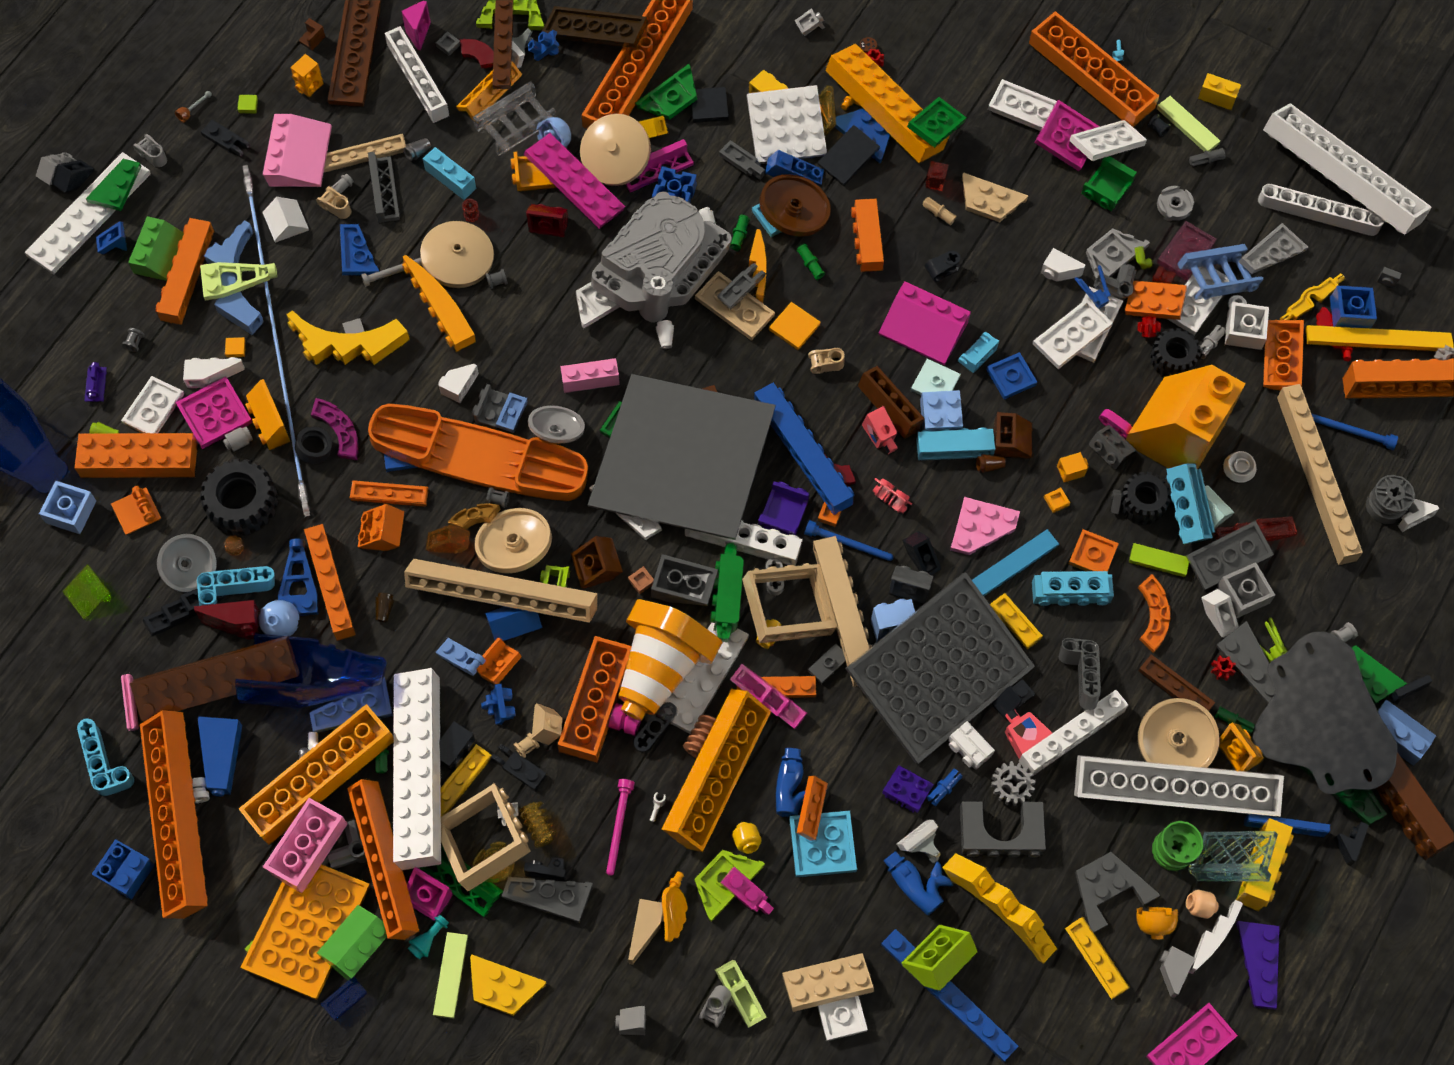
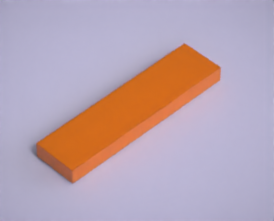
M352 480L350 500L426 507L429 489L425 486Z

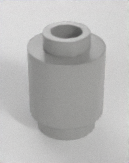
M240 427L224 435L226 439L223 442L228 450L232 449L234 452L250 444L249 442L253 438L247 427Z

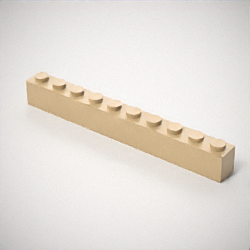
M1300 384L1283 387L1277 399L1337 563L1342 565L1355 562L1363 552Z
M413 559L404 571L405 587L589 623L597 611V593L418 559Z

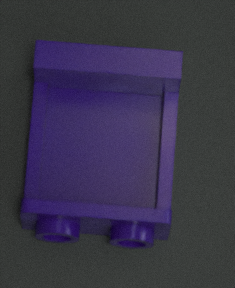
M774 481L763 514L759 517L758 525L764 529L778 530L785 535H796L808 505L810 494L802 488H793L784 482L778 483Z

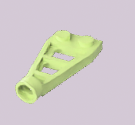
M217 262L200 265L205 301L224 298L278 277L275 263L259 265ZM255 271L256 277L248 281H242V272ZM224 272L237 274V281L229 286H223L221 275Z

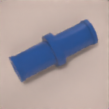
M952 769L944 780H940L937 783L938 786L927 796L928 801H931L936 796L931 804L937 806L946 794L952 792V788L962 779L961 773L956 775L959 772L958 770Z

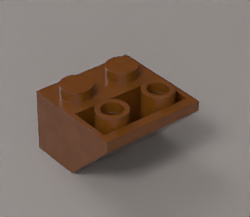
M997 412L994 421V456L1031 458L1032 422L1016 413Z

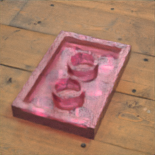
M1185 221L1158 258L1157 263L1188 281L1193 275L1192 271L1189 269L1180 270L1177 265L1185 253L1211 249L1217 239Z

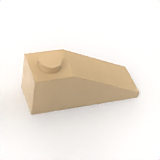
M639 900L628 958L629 964L633 965L661 928V924L664 922L661 902Z

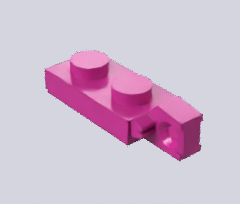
M732 867L721 881V885L749 909L755 912L760 909L764 914L768 915L774 909L766 902L768 897L735 867Z

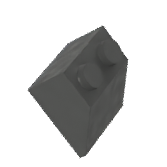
M896 566L888 593L925 604L933 576L925 571L917 572L911 570L907 566Z

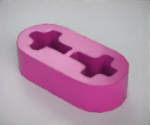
M1105 409L1099 416V420L1103 425L1112 426L1123 438H1127L1128 433L1132 429V426L1109 409Z

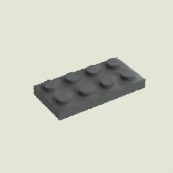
M1254 521L1186 555L1203 590L1219 583L1223 576L1255 562L1259 563L1274 554L1257 522Z

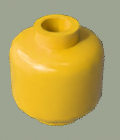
M742 822L738 824L732 834L737 849L746 854L758 850L762 841L756 825L752 823Z

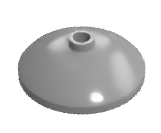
M543 406L532 411L528 418L529 429L538 438L550 443H569L580 438L584 432L585 424L580 415L565 407Z
M181 534L172 537L164 543L158 553V573L163 582L176 591L189 592L197 589V577L201 573L216 571L214 550L207 541L193 534ZM183 560L187 561V567H182L181 562Z

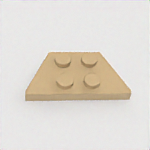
M966 173L962 175L965 207L969 212L1001 222L1008 214L1015 211L1017 206L1027 201L1028 195Z

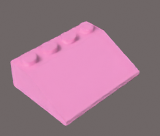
M274 114L263 176L268 185L274 187H321L332 125L293 114Z

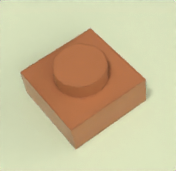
M644 566L628 577L629 582L639 594L651 587L654 581Z

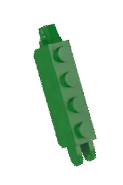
M734 543L726 545L724 554L720 556V561L715 563V569H718V578L715 579L713 589H717V592L713 594L712 606H715V611L711 612L710 623H714L713 631H716V636L722 642H729L730 634L737 630L740 614L744 560L740 556H736L737 548Z

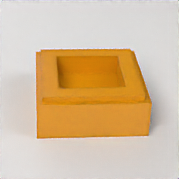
M226 338L225 356L245 357V338Z
M1062 488L1044 495V499L1053 513L1070 506V501Z

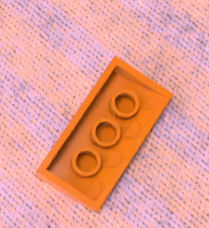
M1268 320L1263 387L1279 391L1283 387L1300 384L1302 387L1304 320Z

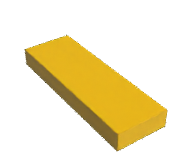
M1005 593L990 604L998 617L1026 649H1029L1042 639L1043 635Z

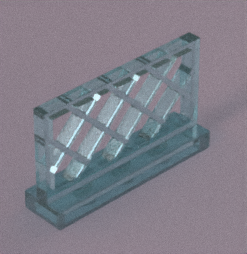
M1275 831L1204 832L1203 850L1200 856L1196 858L1195 864H1190L1188 871L1198 881L1269 882L1271 873L1268 871L1278 834ZM1216 838L1218 840L1212 846L1208 847L1210 839ZM1230 838L1235 839L1233 843L1225 847L1224 843ZM1247 838H1252L1253 841L1245 847L1242 846V842ZM1269 838L1268 843L1263 847L1259 845L1262 840ZM1257 845L1259 850L1249 856L1247 852ZM1222 846L1224 850L1214 856L1212 852ZM1237 846H1240L1241 850L1232 856L1230 852ZM1263 854L1262 864H1255L1254 861ZM1211 855L1212 859L1206 864H1202L1203 860ZM1228 855L1230 859H1228L1225 863L1220 864L1218 862L1223 857ZM1243 855L1247 856L1244 862L1237 864L1236 861Z

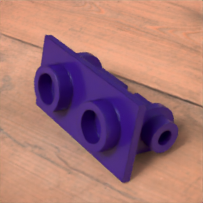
M97 362L91 363L87 371L85 402L104 401L107 367H100Z

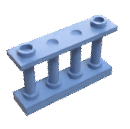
M1245 244L1185 253L1177 264L1180 270H1191L1201 289L1194 296L1196 300H1206L1215 296L1245 291L1252 292L1263 281L1262 276L1252 278L1249 271L1239 263V260L1248 250ZM1233 261L1236 263L1244 278L1243 280L1236 279L1228 262ZM1214 264L1221 265L1229 282L1222 283L1213 266ZM1198 267H1206L1214 282L1213 285H1207Z

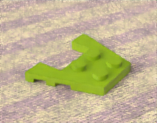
M489 0L486 6L483 7L482 14L476 21L477 28H492L496 0ZM514 0L513 14L529 15L528 28L530 30H543L544 23L537 0Z

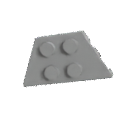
M1112 228L1086 251L1095 279L1099 275L1098 265H1101L1105 275L1112 277L1119 271L1122 264L1126 265L1136 257L1134 247L1143 246L1145 250L1150 242L1134 239L1133 235L1123 234L1121 231Z

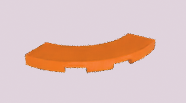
M1152 574L1138 587L1148 603L1150 612L1148 628L1139 640L1154 653L1167 634L1170 622V606L1162 585Z

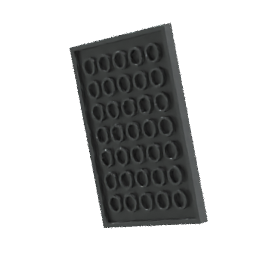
M965 572L845 669L913 761L919 764L965 722H969L998 698L1008 686H1012L1035 666Z

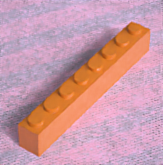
M361 779L347 789L387 938L405 940L419 932L403 870L393 862V833L379 782Z

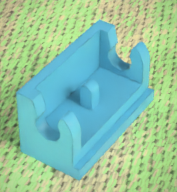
M984 332L961 355L958 362L974 373L997 350L999 340Z

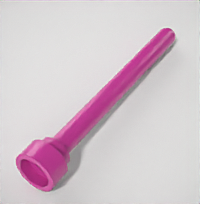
M619 779L617 788L619 789L620 798L606 870L609 876H612L615 872L627 799L634 789L635 782L628 779Z

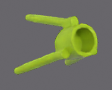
M1269 618V623L1266 621L1265 626L1275 646L1269 649L1270 654L1262 646L1260 647L1269 662L1288 651L1284 647L1272 618Z

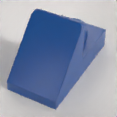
M121 221L96 237L97 251L100 254L104 255L115 247L127 251L126 234L123 222Z

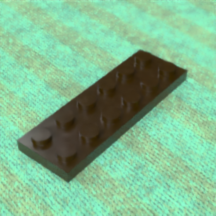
M554 6L542 31L546 33L552 30L557 31L556 39L636 48L646 28L648 19L645 16Z

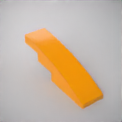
M760 229L756 230L749 259V267L753 263L758 266L753 277L761 270L766 273L765 246ZM766 275L755 286L758 287L756 299L762 303L765 295Z

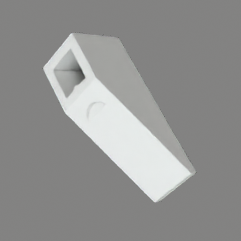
M235 357L229 359L192 358L191 360H185L183 380L187 388H204L224 377L228 378L245 370L242 360Z

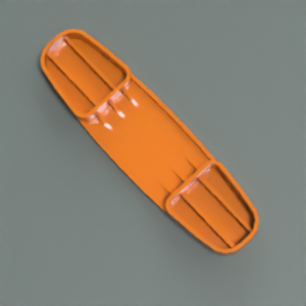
M399 404L380 406L375 410L369 422L368 433L370 441L377 451L411 465L458 480L521 495L561 501H571L578 498L584 491L587 483L588 465L586 459L581 454L561 445L544 441L538 437L528 440L491 428L444 418L436 410Z

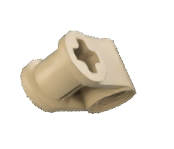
M328 186L326 192L316 199L321 208L331 212L340 219H346L351 215L352 210L348 199L332 187Z
M840 348L813 350L808 354L812 364L810 369L814 374L839 371L844 367V352ZM833 358H839L840 360L834 361V360H832V359H833Z

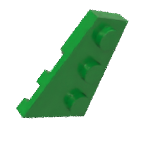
M123 158L86 198L87 202L121 211L142 167L141 164Z

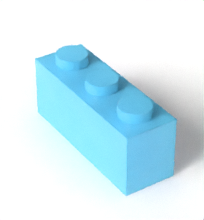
M436 147L423 158L425 170L463 200L476 189L475 178Z

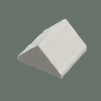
M276 197L263 211L275 243L309 231L297 200Z

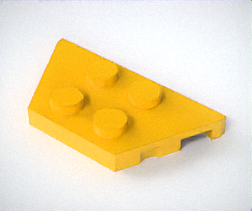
M471 954L474 1002L514 1016L525 1003H528L541 988L543 989L546 986V981Z

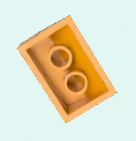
M262 379L246 395L249 403L245 405L249 414L253 413L255 416L252 421L256 430L260 428L262 432L259 434L262 444H267L269 450L290 442V439L264 379Z

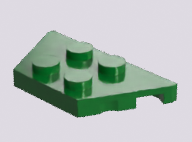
M686 65L635 103L636 107L657 116H664V118L670 120L698 100L690 65Z

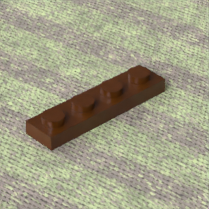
M1152 654L1138 670L1174 698L1195 701L1208 711L1215 704L1212 699Z

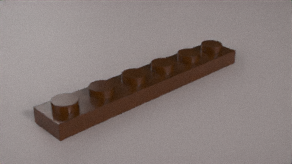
M496 0L493 89H511L514 0Z

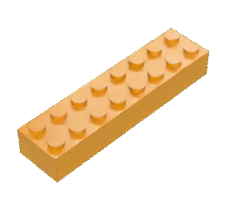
M853 44L831 55L825 71L918 163L944 149L950 135L934 148L907 127L909 121L923 109L857 44Z
M731 689L662 827L664 832L687 849L703 852L770 716L771 710L748 691Z
M366 704L242 805L239 810L260 837L270 845L288 830L308 798L318 803L322 802L394 742V736Z

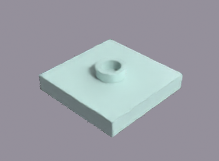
M927 359L911 387V391L918 395H922V392L953 391L961 374Z

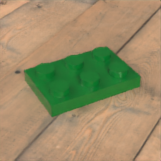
M938 97L909 121L907 127L935 148L961 126L967 117Z

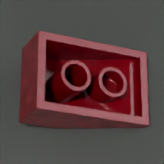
M254 600L194 606L196 614L204 625L245 639H255L256 636H262V630L259 626L260 611Z

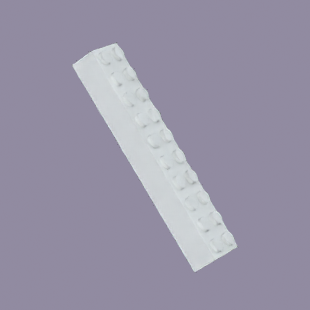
M1291 103L1272 113L1263 129L1271 138L1279 141L1284 148L1291 150L1298 158L1306 161L1311 168L1318 170L1326 179L1333 181L1341 190L1349 193L1353 199L1360 201L1368 210L1376 213L1383 221L1388 222L1395 227L1396 231L1404 235L1420 225L1432 208Z
M432 668L394 674L393 862L401 870L441 864L440 677Z
M1078 755L1074 796L1281 817L1284 776Z

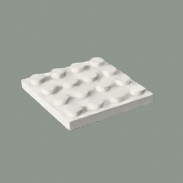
M817 85L747 94L755 157L760 164L767 163L768 158L777 150H781L799 159L820 157L827 153Z

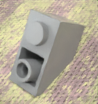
M68 153L41 157L36 177L51 185L57 164L77 160Z

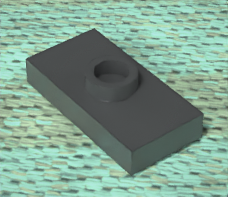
M835 644L808 669V672L815 676L816 680L822 685L846 663L843 650Z

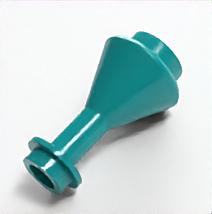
M441 915L434 917L436 923L428 932L409 940L410 946L407 949L418 959H421L422 956L428 957L433 937L442 927L448 928L447 924L449 922Z

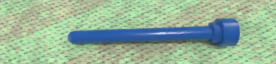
M1312 414L1313 420L1316 423L1383 443V446H1386L1387 449L1394 450L1397 444L1398 436L1396 435L1383 436Z
M809 520L804 533L807 536L819 535L824 538L836 536L837 542H841L843 545L887 561H892L894 558L891 553L819 528V525H816L814 521Z

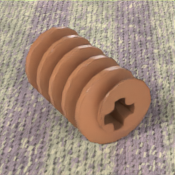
M700 715L698 722L694 724L695 728L691 730V735L687 737L688 742L683 744L684 749L696 759L716 718Z

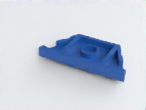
M865 109L830 119V124L842 134H845L855 125L876 142L880 149L872 158L878 163L882 162L890 134Z

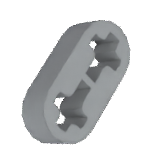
M771 558L767 561L765 569L772 567L773 564L777 568H783V564L779 559ZM777 581V585H780L778 589H774L772 586L773 582H766L769 594L776 596L783 592L784 581Z

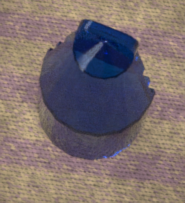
M0 377V471L31 484L41 493H49L55 481L61 482L66 477L68 466L58 457L30 404Z
M255 634L254 644H260L284 636ZM289 637L300 672L298 677L281 682L236 679L235 688L240 703L303 708L362 694L369 687L380 685L386 672V660L380 656L365 655L349 649L342 651L336 649L333 644L328 646L319 644L317 639Z

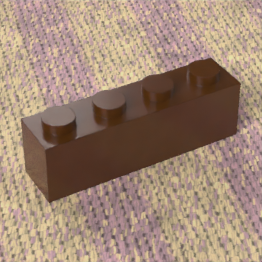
M878 366L864 372L858 384L860 390L877 409L884 406L895 429L904 439L917 433L925 418Z

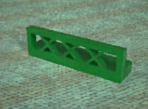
M442 845L441 864L437 865L438 871L434 872L428 866L420 868L426 874L449 887L453 895L483 917L487 915L493 902L498 900L503 893V890L488 879L469 891L470 895L462 893V885L458 882ZM465 863L467 870H470L471 867ZM445 874H450L453 877L454 883L446 881ZM478 897L487 902L484 908L478 904Z

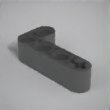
M1066 638L1061 644L1059 660L1065 664L1078 665L1079 704L1086 710H1093L1097 707L1101 692L1099 646L1091 640Z

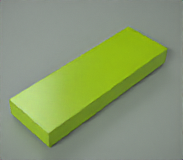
M1136 543L1132 545L1129 563L1182 577L1186 576L1189 565L1186 556Z

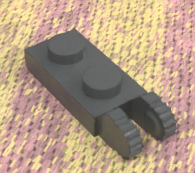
M755 263L750 265L745 271H742L718 294L717 298L730 310L765 277L766 273L763 270L753 278L749 277L758 267Z

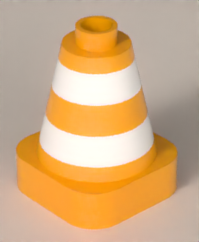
M637 599L626 620L636 631L618 697L624 702L621 711L636 720L642 721L646 713L654 715L698 662L712 664L723 642L687 614L670 606Z

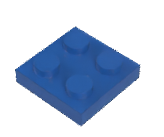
M1020 352L987 366L986 370L1003 399H1007L1037 385V380Z

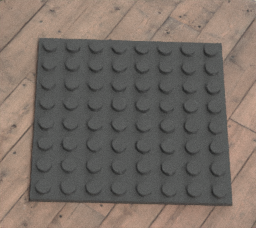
M631 374L588 502V507L736 540L776 405Z

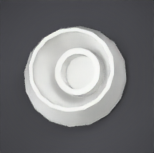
M1244 451L1230 454L1223 464L1226 476L1235 482L1251 480L1257 470L1253 457Z

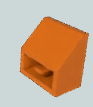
M384 504L363 512L361 529L358 535V548L389 551L399 547L405 511Z

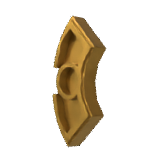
M477 504V507L468 510L465 508L456 513L448 521V525L465 532L474 524L482 522L491 523L501 509L496 504Z

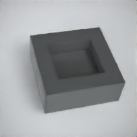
M446 32L436 42V47L448 56L461 46L460 40L449 32Z
M1384 267L1377 282L1395 288L1402 273Z

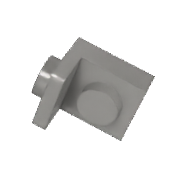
M812 8L795 20L804 36L818 26L821 29L825 28L822 23L824 21L823 17L819 12L815 13Z

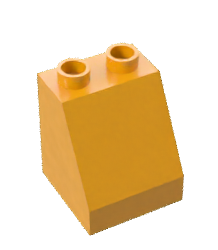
M1213 365L1164 377L1128 433L1126 441L1136 451L1168 469L1188 463H1196V468L1198 469L1226 424L1246 383Z

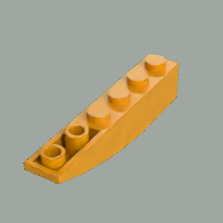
M404 255L402 267L406 274L410 273L412 277L410 280L414 288L420 290L421 293L419 295L423 303L427 302L429 305L428 311L432 318L436 317L438 320L437 326L441 333L445 332L447 336L445 339L449 347L453 346L457 352L475 343L474 332L448 292L422 266L407 255Z

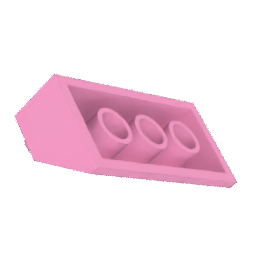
M308 798L263 868L286 885L303 893L348 823L343 816Z

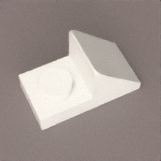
M1414 499L1413 504L1408 509L1409 513L1402 517L1398 527L1404 532L1433 517L1439 510V507Z

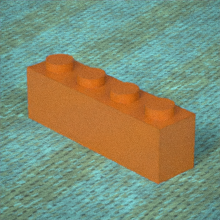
M877 199L855 200L854 207H851V217L855 218L853 233H857V238H855V249L859 251V254H856L857 265H860L861 272L882 271L884 259Z

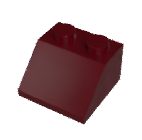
M531 204L526 212L529 232L559 237L565 236L568 223L567 209L548 207L543 204Z

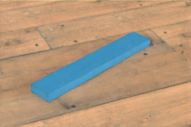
M1045 530L972 579L982 595L985 596L1058 547L1059 543L1048 530Z

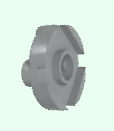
M1169 186L1162 190L1157 200V208L1165 220H1182L1191 214L1194 199L1188 190L1179 189V186ZM1174 200L1176 203L1179 202L1180 204H1178V206H1175L1172 204V201Z

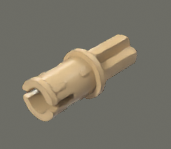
M930 197L924 200L923 206L934 213L936 218H941L950 226L953 224L957 216L944 208V205L941 206Z

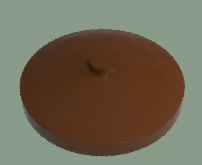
M785 174L770 179L763 187L759 198L760 209L765 219L773 227L789 235H813L826 225L830 216V203L824 191L813 181L798 175Z

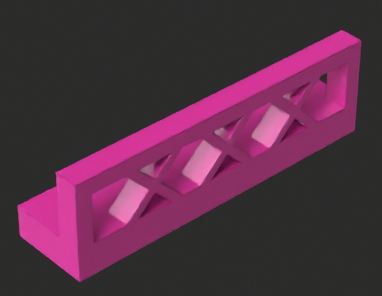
M683 139L650 153L646 168L637 177L639 182L632 186L630 182L625 184L629 192L658 181L661 165H671V169H675L676 172L693 166L694 162L687 152L685 140ZM685 156L687 160L683 164L676 162L677 158ZM647 171L655 172L653 177L644 176Z

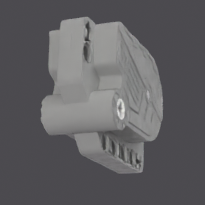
M659 192L654 198L647 200L632 215L629 222L622 227L614 240L602 251L601 262L592 272L591 286L595 291L624 310H639L640 315L645 320L654 323L661 321L667 316L669 306L686 304L729 251L731 235L715 223L703 221L697 208L683 198L670 196L666 192Z

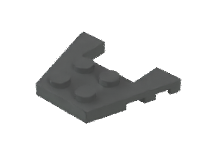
M1112 852L1075 872L1085 908V916L1087 917L1088 925L1094 933L1108 925L1097 907L1130 888L1133 889L1143 906L1160 896L1156 890Z

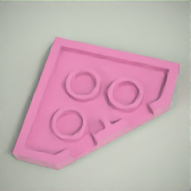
M964 497L950 551L971 555L983 546L986 547L999 540L1002 536L1011 534L1016 529L1020 511Z

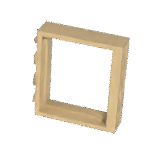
M820 564L787 565L783 568L773 566L763 570L755 568L753 571H748L742 579L759 643L828 636L836 630L837 623ZM810 578L822 622L767 628L755 583Z
M495 783L441 817V843L458 882L467 891H470L531 852L527 844L529 839L524 832H521L523 826L519 819L514 817L516 811L512 804L507 801L509 796L504 788L500 789ZM496 801L514 842L470 870H467L450 830Z

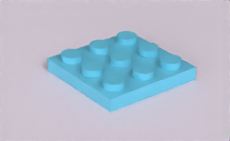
M850 811L821 813L816 840L811 841L796 833L800 815L789 817L796 877L857 872Z

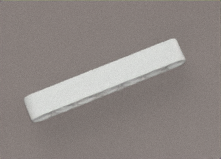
M1273 184L1264 185L1258 197V202L1261 206L1366 235L1374 236L1378 234L1384 223L1380 216L1370 210Z

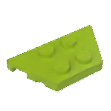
M722 850L694 879L710 922L735 898L730 891L721 885V881L732 867L738 869L751 881L765 866L763 861L758 862L745 856L734 855L732 852Z

